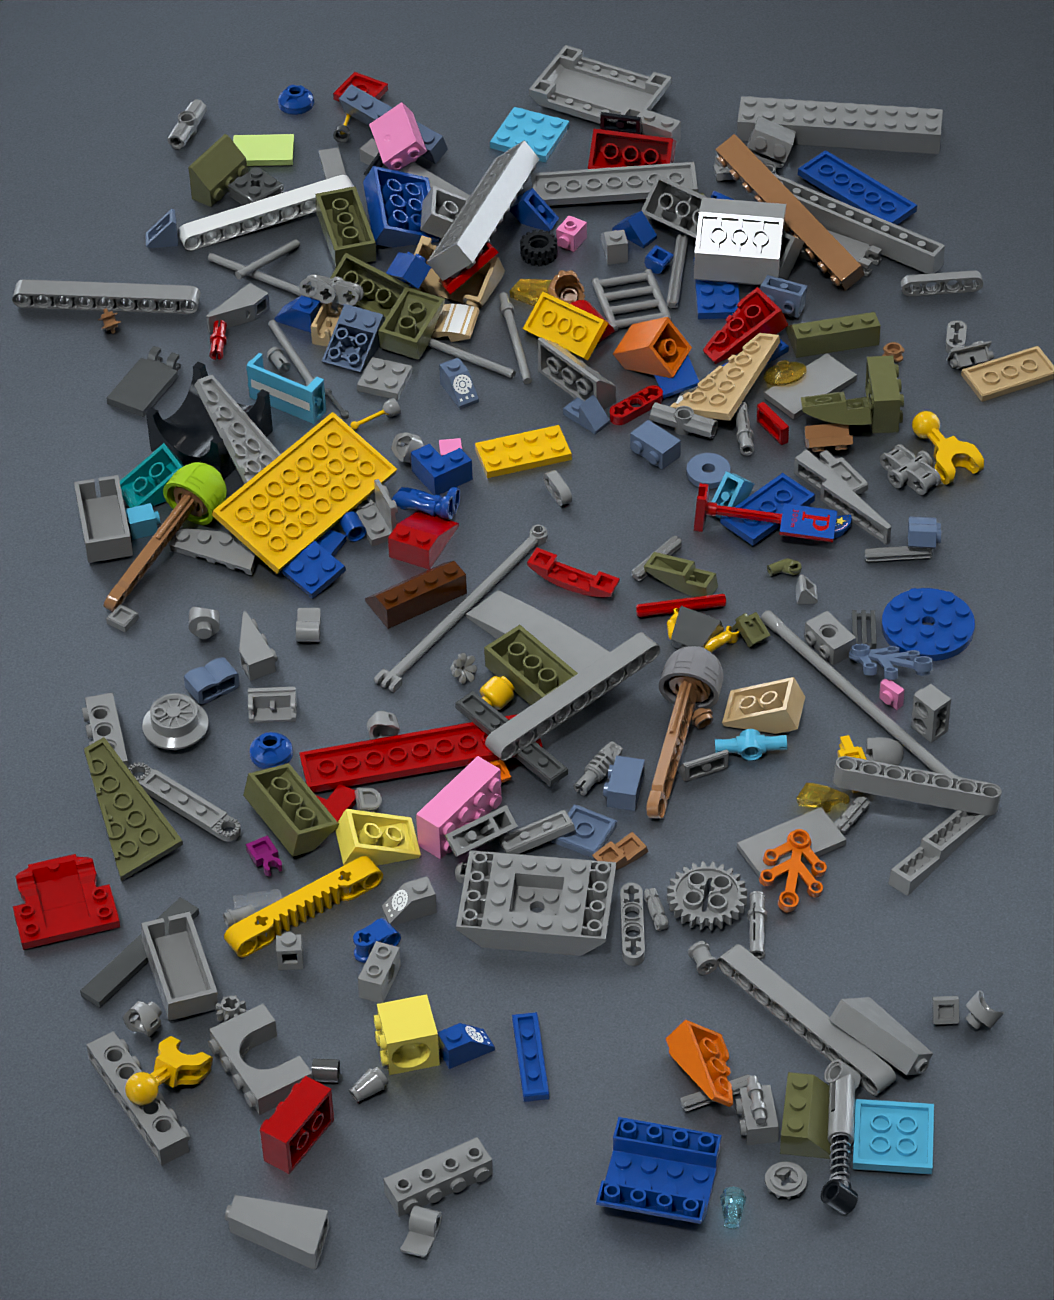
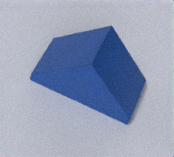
M642 210L626 217L612 228V231L624 230L627 240L643 249L657 239V234Z

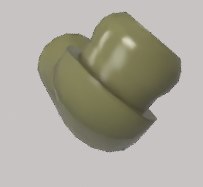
M789 558L767 565V571L770 576L781 572L792 576L798 575L802 569L799 561Z

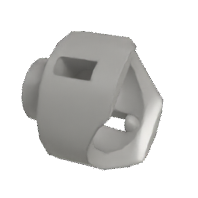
M406 432L395 436L391 450L400 461L411 464V452L424 445L420 436Z
M192 607L190 609L189 630L192 634L201 639H207L219 631V610Z
M378 711L368 719L367 731L370 740L398 735L400 726L394 714Z
M979 990L966 1004L970 1013L965 1019L976 1029H979L983 1023L991 1028L1004 1012H997L991 1009L985 1001L983 992Z
M138 1001L124 1014L123 1020L130 1031L142 1032L147 1037H150L161 1027L159 1016L162 1014V1011L154 1002L150 1001L146 1004Z

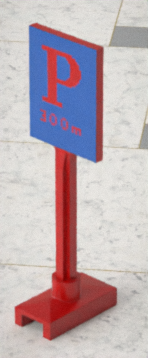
M699 484L693 531H703L707 515L715 517L716 515L779 523V535L833 542L837 519L836 510L784 503L782 514L720 506L718 503L708 502L709 484Z

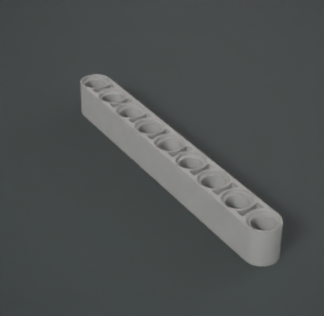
M19 280L16 283L12 301L21 308L103 311V309L107 308L108 311L193 314L198 310L201 292L195 286Z
M643 632L634 635L491 732L486 738L485 746L502 761L510 759L655 660L660 653V646Z
M736 944L717 958L720 970L828 1060L831 1062L837 1059L841 1060L858 1071L861 1076L859 1085L871 1095H878L896 1081L895 1072L886 1062L832 1023L827 1014L743 946Z

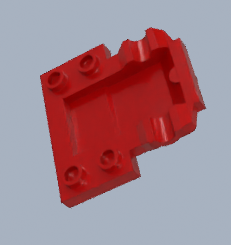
M76 854L28 864L27 869L15 876L19 894H21V898L26 903L13 906L23 950L120 927L110 884L96 887L97 873L93 858L76 857Z

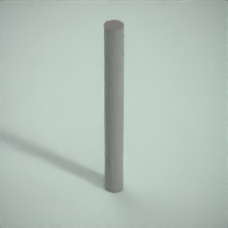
M295 239L235 272L236 278L241 279L298 248L300 242Z

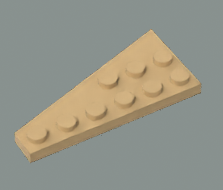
M757 334L743 346L742 352L737 356L732 355L729 357L728 363L725 366H718L698 383V388L692 393H685L682 396L683 400L678 404L674 402L669 407L688 406L693 409L696 415L730 421L780 343L779 335Z

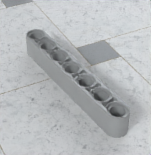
M842 756L836 760L833 783L839 788L989 816L998 812L1002 793L1001 788L993 783L849 756Z

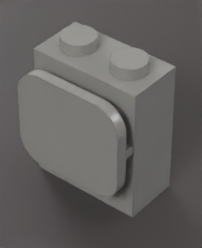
M758 116L747 147L760 161L770 162L777 168H782L793 146L796 131Z

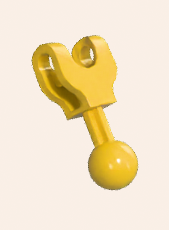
M922 411L914 417L912 421L913 432L919 438L930 439L935 446L933 455L936 460L935 469L940 474L943 484L947 485L954 482L955 467L966 468L971 473H977L984 469V458L975 445L959 441L955 436L945 438L939 431L940 421L936 414L930 411Z
M169 1036L159 1043V1056L156 1057L154 1071L151 1074L138 1072L127 1080L125 1085L126 1096L132 1103L142 1106L150 1104L155 1100L158 1095V1086L162 1083L172 1088L181 1084H198L209 1075L213 1057L204 1052L194 1055L181 1053L179 1047L182 1041Z

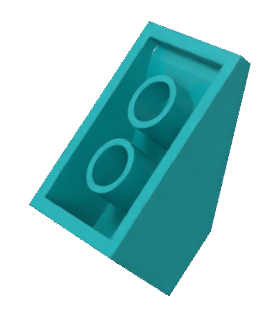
M165 443L119 481L123 500L129 508L149 503L153 507L166 501L163 488L174 473L184 465Z

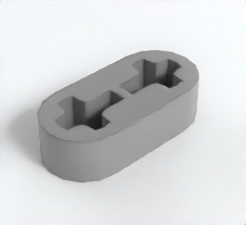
M955 320L948 324L945 346L947 353L956 346L963 345L965 347L967 326L964 322Z
M556 470L544 473L545 486L558 505L563 506L571 503L572 495L570 489Z

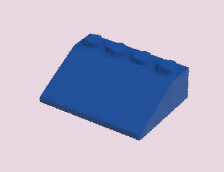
M373 166L364 179L363 186L371 230L376 244L391 248L418 245L421 236L431 238V243L439 242V237L420 230L422 202L431 190L429 178Z

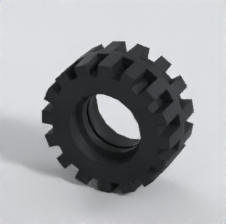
M532 230V233L527 232L526 235L522 236L520 240V254L525 263H531L532 266H535V264H538V266L544 264L546 266L557 258V238L553 233L550 234L549 231L543 232V230L538 232Z

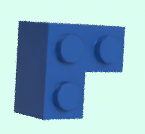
M427 444L411 452L412 472L433 495L443 494L452 487H458L473 480L472 460L461 448L441 456L431 444Z

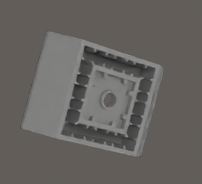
M469 850L456 930L482 948L582 956L606 942L616 862ZM537 907L543 909L539 913L531 911L533 908Z

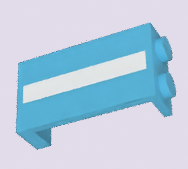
M258 353L248 362L246 371L250 398L256 400L257 394L262 389L268 391L271 407L312 424H315L326 413L324 379L316 377L306 387L265 370L261 353Z

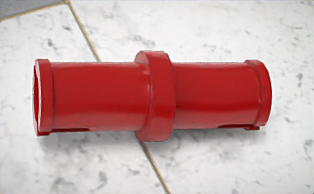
M218 320L213 324V334L210 336L211 351L209 354L213 360H216L217 353L218 360L223 358V349L227 342V337L225 336L227 323L223 320H220V327H218Z

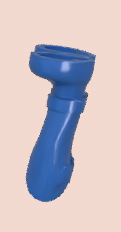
M401 487L392 500L396 502L397 507L403 510L413 509L428 513L431 516L438 515L445 519H452L453 514L455 515L458 510L460 488H450L447 495L442 498L441 495H432L421 490Z

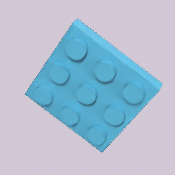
M514 107L491 139L490 148L506 152L525 140L540 158L539 161L546 163L569 129V121Z
M856 1099L853 1169L932 1174L934 1104Z

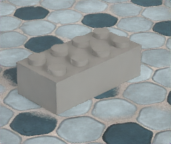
M118 475L98 478L101 494L99 498L96 496L94 479L74 482L88 563L133 556Z
M190 912L168 917L167 936H165L163 918L141 923L142 943L168 1021L215 1010L217 989Z

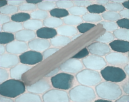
M679 234L677 236L667 297L668 308L675 309L679 304L688 245L687 235Z

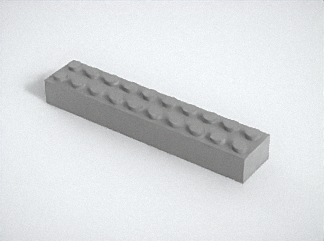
M741 96L737 121V137L741 141H749L756 120L760 116L796 131L794 145L939 154L943 110Z
M525 140L495 158L428 259L427 263L442 281L449 277L455 278L463 268L469 269L476 263V257L483 252L482 248L490 241L489 237L496 232V226L503 221V215L510 210L509 206L517 199L516 195L523 190L522 185L530 179L529 175L535 171V165L540 158Z

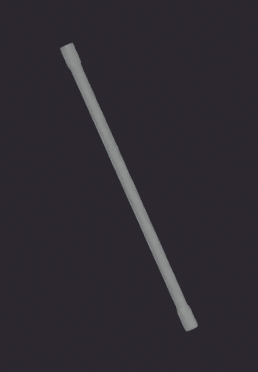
M767 610L762 614L761 620L767 627L782 637L930 770L935 773L958 777L785 626L784 622L773 612Z

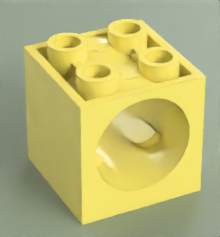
M427 994L377 1004L378 1015H373L375 1029L377 1030L375 1031L377 1046L381 1048L380 1058L382 1066L387 1065L389 1075L440 1065L438 1033Z

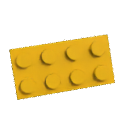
M542 292L522 329L538 338H544L557 343L570 353L588 361L608 322Z
M559 425L475 443V451L487 478L572 460V453Z

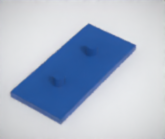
M688 355L673 378L654 375L658 386L663 390V398L697 387L699 383Z

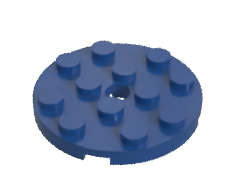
M912 588L894 597L883 611V636L890 646L899 647V653L917 650L920 652V656H927L932 658L933 661H940L958 655L969 646L973 639L975 629L974 615L970 607L962 599L949 591L933 588ZM923 621H924V623H933V622H934V625H932V626H931V625H924V624H923Z

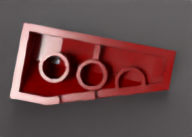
M758 287L740 300L737 304V310L732 316L729 315L726 318L724 327L716 331L703 348V352L715 364L742 352L743 346L757 334L776 335L788 326L782 310Z

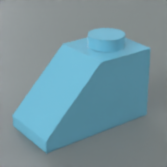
M726 471L711 502L718 503L720 506L735 507L749 497L755 484L737 474Z

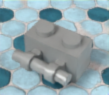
M750 1076L747 1079L748 1086L739 1088V1098L735 1099L736 1114H741L742 1120H739L740 1135H745L747 1145L778 1142L779 1125L771 1086L761 1085L758 1082L757 1076Z

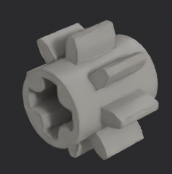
M236 995L224 996L221 1004H216L217 1021L225 1022L246 1012L245 1001L240 1002Z

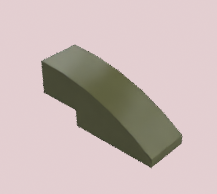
M654 552L644 565V570L652 576L692 597L713 595L718 588L716 573L696 569L694 561Z

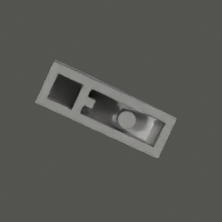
M507 805L446 834L445 837L454 855L458 857L469 852V850H474L509 833L518 826Z

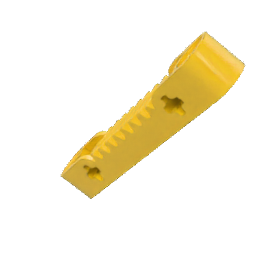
M368 856L359 857L233 924L226 930L224 939L237 956L241 958L247 957L270 945L275 939V934L278 936L282 935V929L288 932L290 931V925L298 927V920L305 923L307 922L306 916L315 918V911L321 914L324 913L323 907L331 909L332 902L339 905L340 900L350 901L374 889L381 883L383 873Z

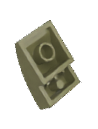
M844 391L801 397L803 412L817 419L844 425L871 424L867 397L846 400Z

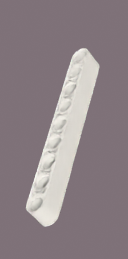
M347 175L335 176L183 224L179 227L177 234L185 249L189 251L196 250L316 212L315 194L354 187Z

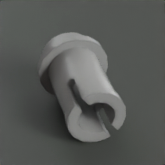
M272 347L268 350L267 359L275 364L280 373H286L283 366L287 371L290 370L291 363L284 357L281 348Z
M249 904L235 910L227 909V912L223 913V918L226 926L230 927L256 912L253 905Z

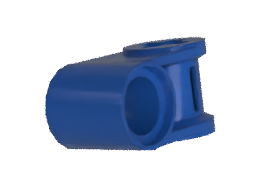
M384 918L377 919L354 934L353 943L356 945L354 949L355 959L366 963L376 941L397 946L401 940V934Z

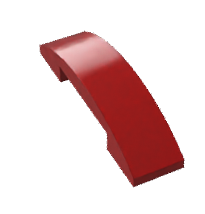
M537 547L527 562L529 568L549 582L586 596L611 597L620 582V578L598 571L595 576L557 562L556 554Z

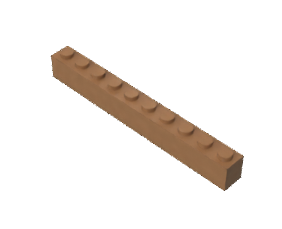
M735 134L715 149L719 156L717 158L719 164L723 168L727 166L730 169V175L734 180L742 182L743 189L748 194L752 193L755 196L756 202L786 204L783 231L785 233L790 232L794 237L805 241L803 244L804 252L811 260L815 259L818 262L817 265L823 273L828 272L831 275L830 279L835 286H841L846 291L865 276L862 266Z

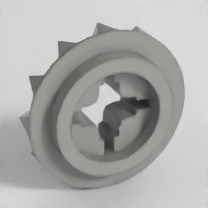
M778 1162L767 1170L765 1185L768 1187L769 1193L773 1192L777 1198L783 1196L789 1200L791 1196L799 1197L800 1193L806 1190L807 1175L803 1168L795 1163ZM790 1175V1183L782 1186V1181Z

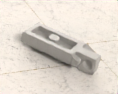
M827 450L819 453L820 461L857 495L868 490V482L842 457L835 459Z

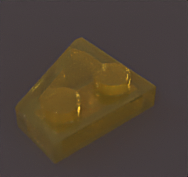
M520 279L509 291L510 298L535 306L542 292L548 294V287L552 280Z

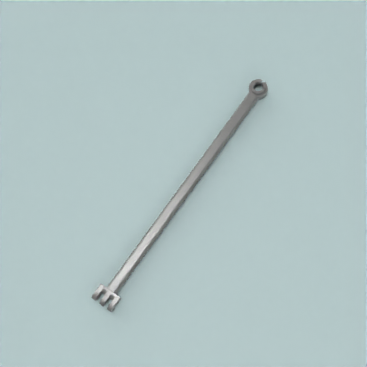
M540 524L534 525L529 532L530 536L391 671L383 668L375 676L374 682L378 685L381 684L384 688L389 687V691L393 693L402 686L401 676L534 547L547 542L548 534L546 528Z

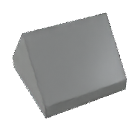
M803 574L799 575L795 588L797 604H816L818 602L816 585Z

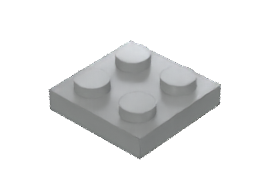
M372 357L357 384V391L398 400L413 373V367Z

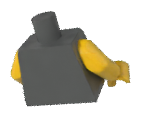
M683 606L680 607L679 612L678 608H675L674 614L667 621L668 637L673 647L677 650L687 646H699L712 653L726 643H736L740 632H731V626H727L726 631H724L721 620Z

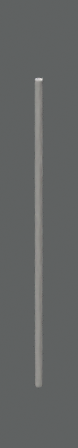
M210 253L208 256V261L236 272L246 267L213 253ZM257 270L247 275L295 295L304 296L298 286ZM332 301V309L338 311L337 307L339 304ZM431 338L428 344L429 347L459 357L513 379L516 374L515 370Z

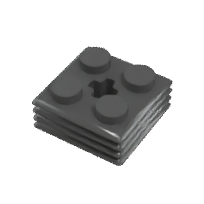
M255 167L247 174L236 178L234 182L230 183L228 190H230L229 196L242 205H246L284 193V187H282L284 184L264 172L261 168Z

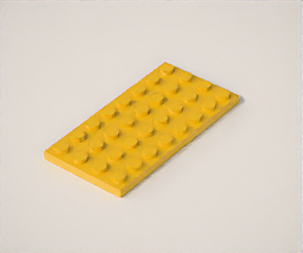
M332 412L216 507L212 512V516L278 574L312 542L317 541L335 526L344 514L351 512L375 492L374 480L379 479L383 485L396 474L397 468Z

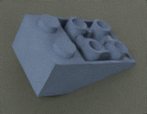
M344 304L322 362L362 373L380 347L378 330L386 319L384 315Z

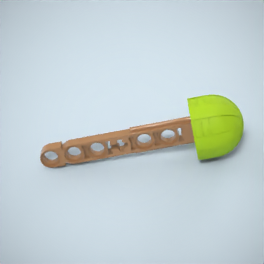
M194 462L183 466L170 478L163 488V494L173 511L108 594L103 605L106 609L113 612L125 601V598L131 593L185 520L199 525H207L214 519L212 516L213 510L225 501L227 494L225 481L217 469L205 463Z

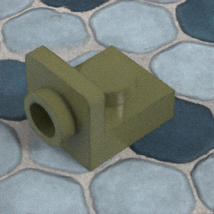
M757 612L749 616L747 613L742 614L735 619L736 624L732 626V632L739 630L749 648L771 636Z

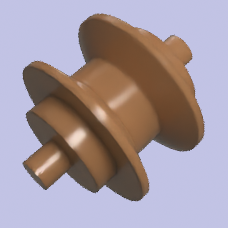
M107 308L103 309L104 314L98 319V321H103L104 323L101 329L106 328V331L111 330L112 333H115V328L118 327V323H121V321H116L115 319L118 312L113 313V311L108 312Z

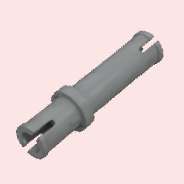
M742 402L735 412L738 430L736 438L740 443L741 454L748 456L754 451L752 441L754 434L750 428L747 404Z
M753 891L749 895L750 910L747 913V918L750 921L749 952L761 960L765 957V921L767 920V912L765 910L764 893Z

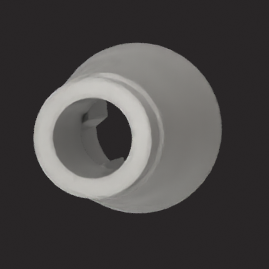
M378 1067L369 1068L349 1090V1093L358 1103L384 1090L388 1080Z

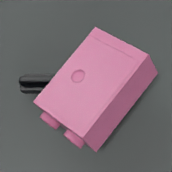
M402 102L369 124L379 152L364 172V175L367 176L373 166L382 167L385 165L390 170L399 171L409 163L415 162L418 157L427 152L414 114Z

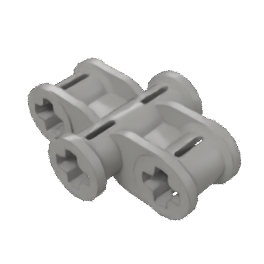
M312 274L303 279L299 285L300 292L304 296L318 299L324 304L333 301L337 304L353 306L364 296V290L359 284L344 281L341 277L330 279L325 276Z
M897 444L891 452L880 456L881 465L888 471L889 482L897 489L901 488L905 482L918 494L924 495L930 487L941 483L940 474L932 467L933 460L926 451L921 450L915 457L903 445Z

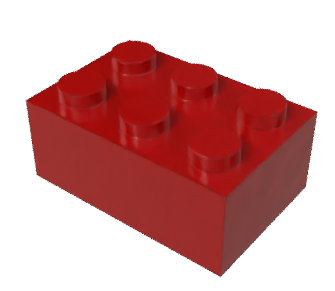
M307 1076L300 1083H296L293 1086L290 1095L285 1101H281L277 1105L274 1114L269 1119H266L260 1127L263 1159L265 1162L288 1174L293 1171L334 1121L331 1088Z

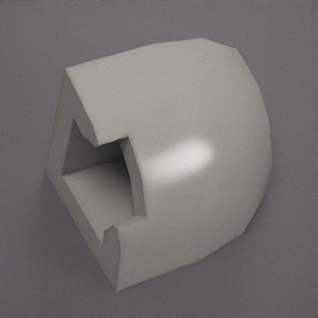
M882 737L867 738V760L897 766L901 763L904 751L898 741Z

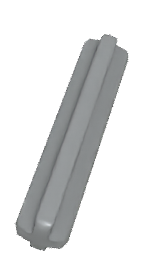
M672 536L654 552L670 556L682 546V540L677 536ZM651 555L632 570V577L637 581H641L649 574L644 570V565Z
M898 546L865 549V560L867 562L926 559L932 557V548Z
M749 1074L729 1080L732 1085V1096L739 1094V1088L748 1086L747 1079L750 1077ZM703 1090L683 1096L680 1099L681 1106L686 1112L715 1102Z

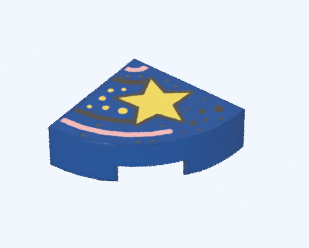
M851 514L837 516L834 538L841 537L851 527Z

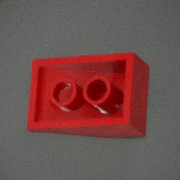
M417 511L399 522L389 535V557L429 570L458 529L459 523Z

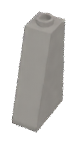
M870 997L841 999L829 1018L832 1023L905 1075L921 1074L929 1066L928 1061L933 1053Z
M235 1195L232 1205L227 1206L225 1220L229 1221L231 1233L308 1268L317 1269L329 1228L328 1210Z

